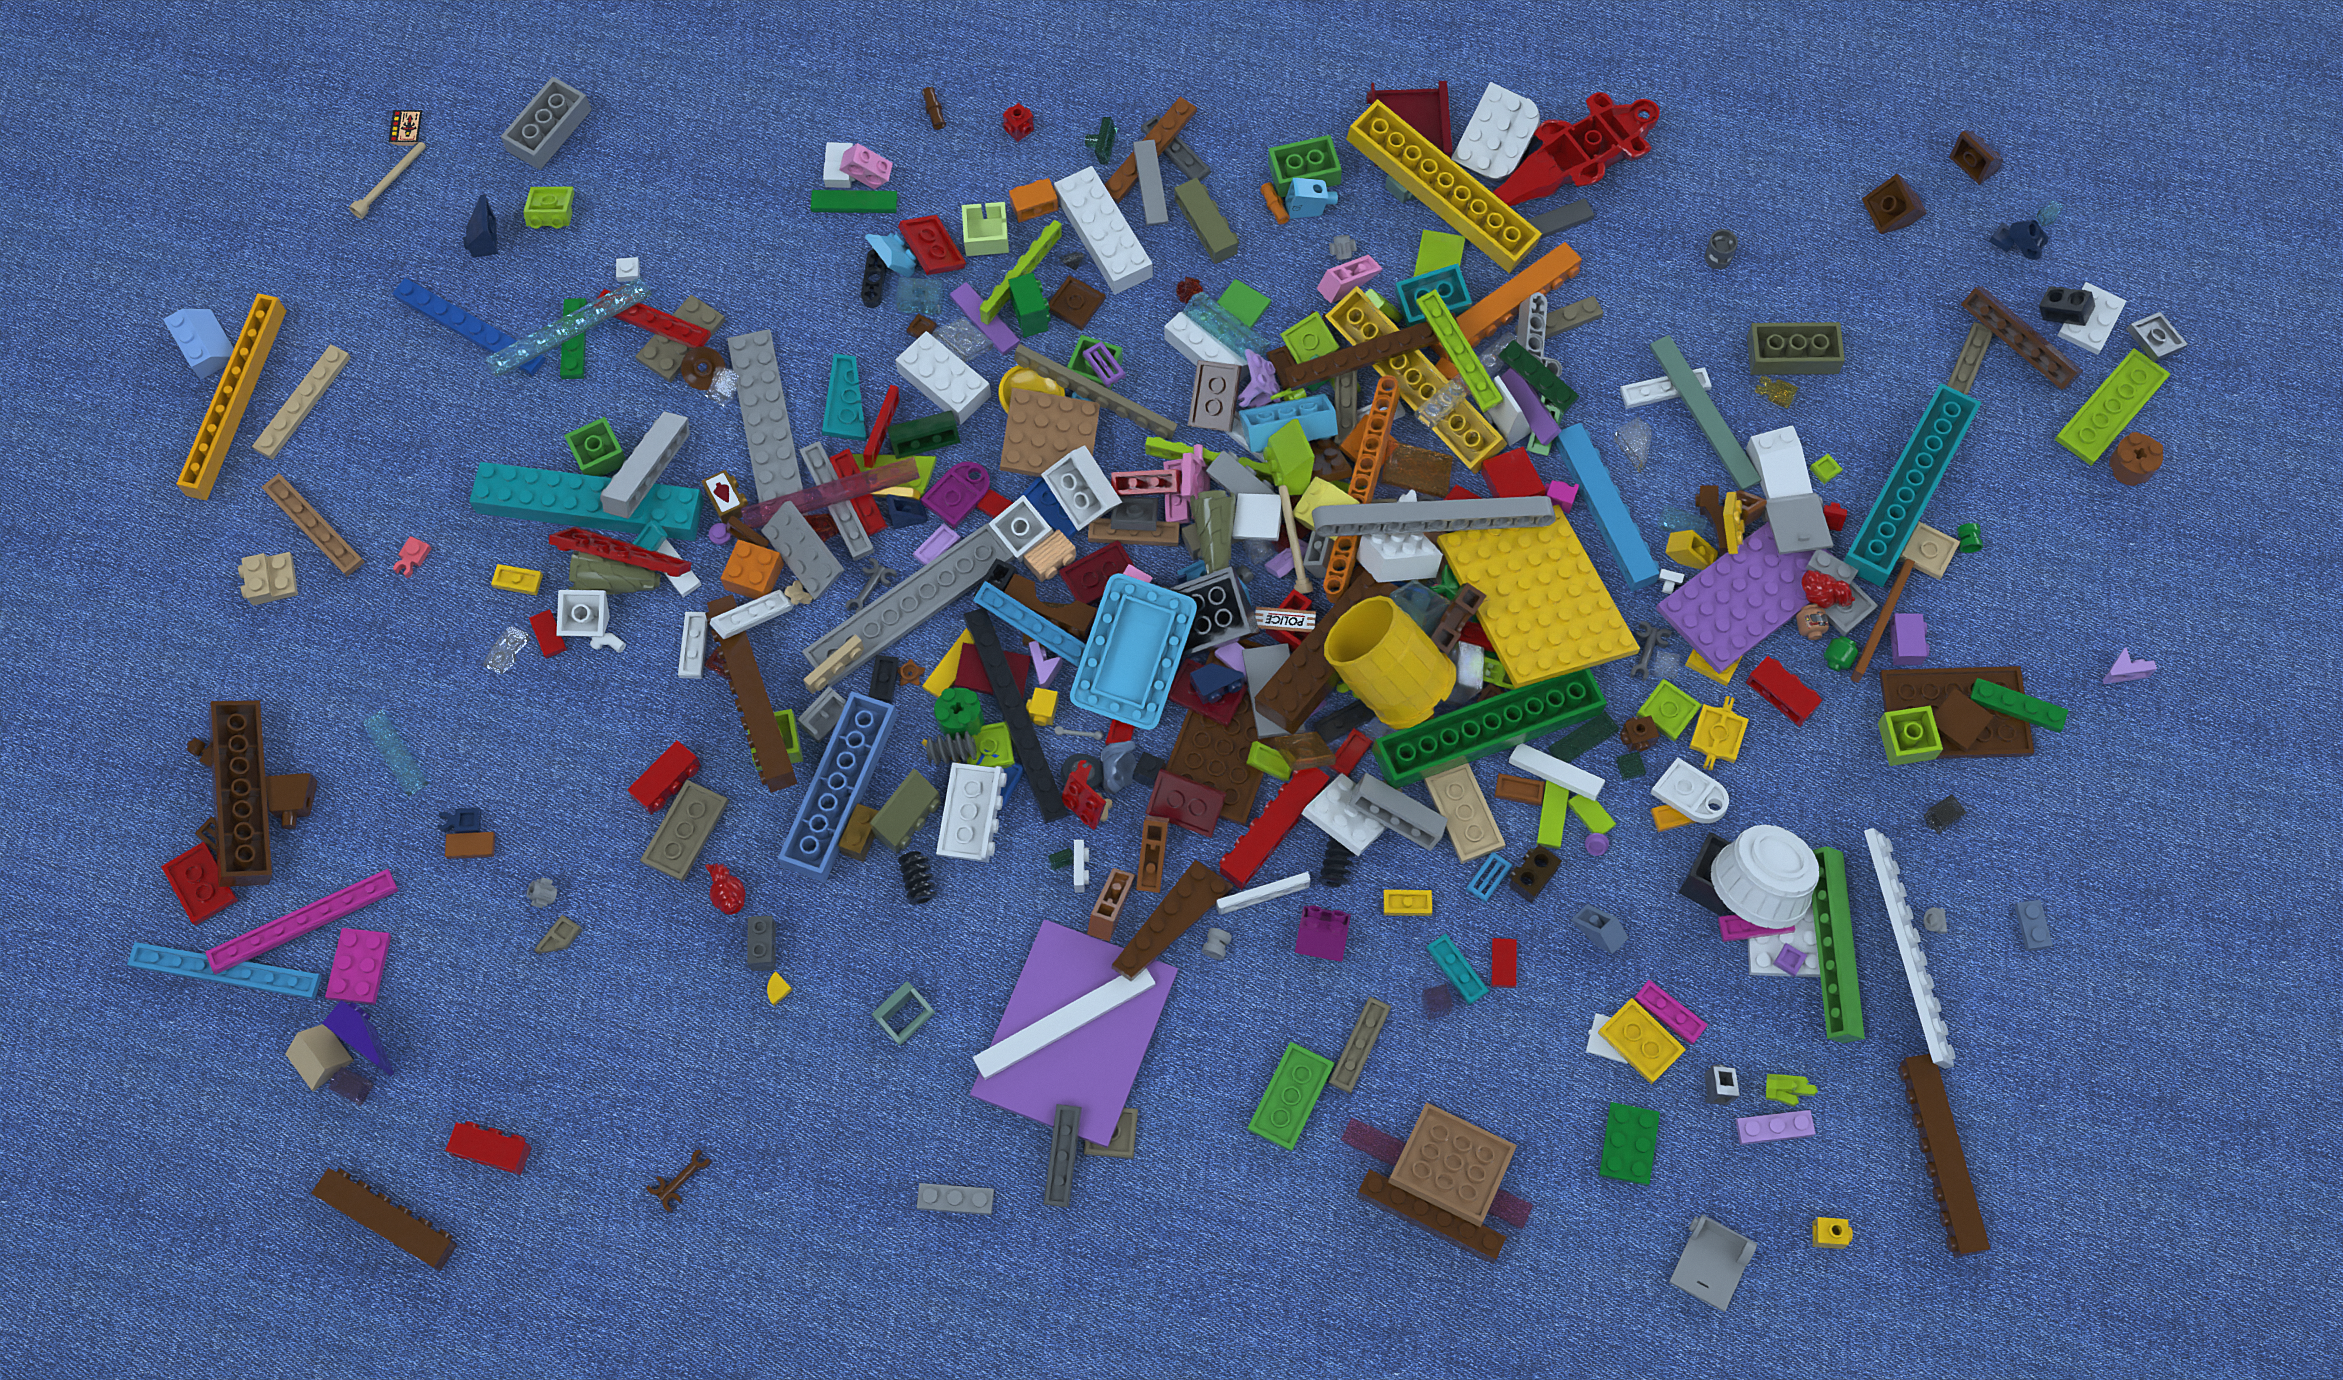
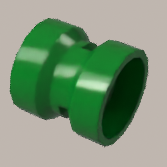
M1967 523L1957 528L1958 537L1961 538L1959 544L1961 552L1974 553L1983 549V541L1979 537L1981 534L1979 524Z

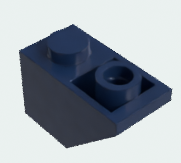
M1210 663L1191 672L1190 682L1204 705L1208 702H1217L1223 695L1229 692L1235 693L1239 691L1245 684V675L1243 672Z

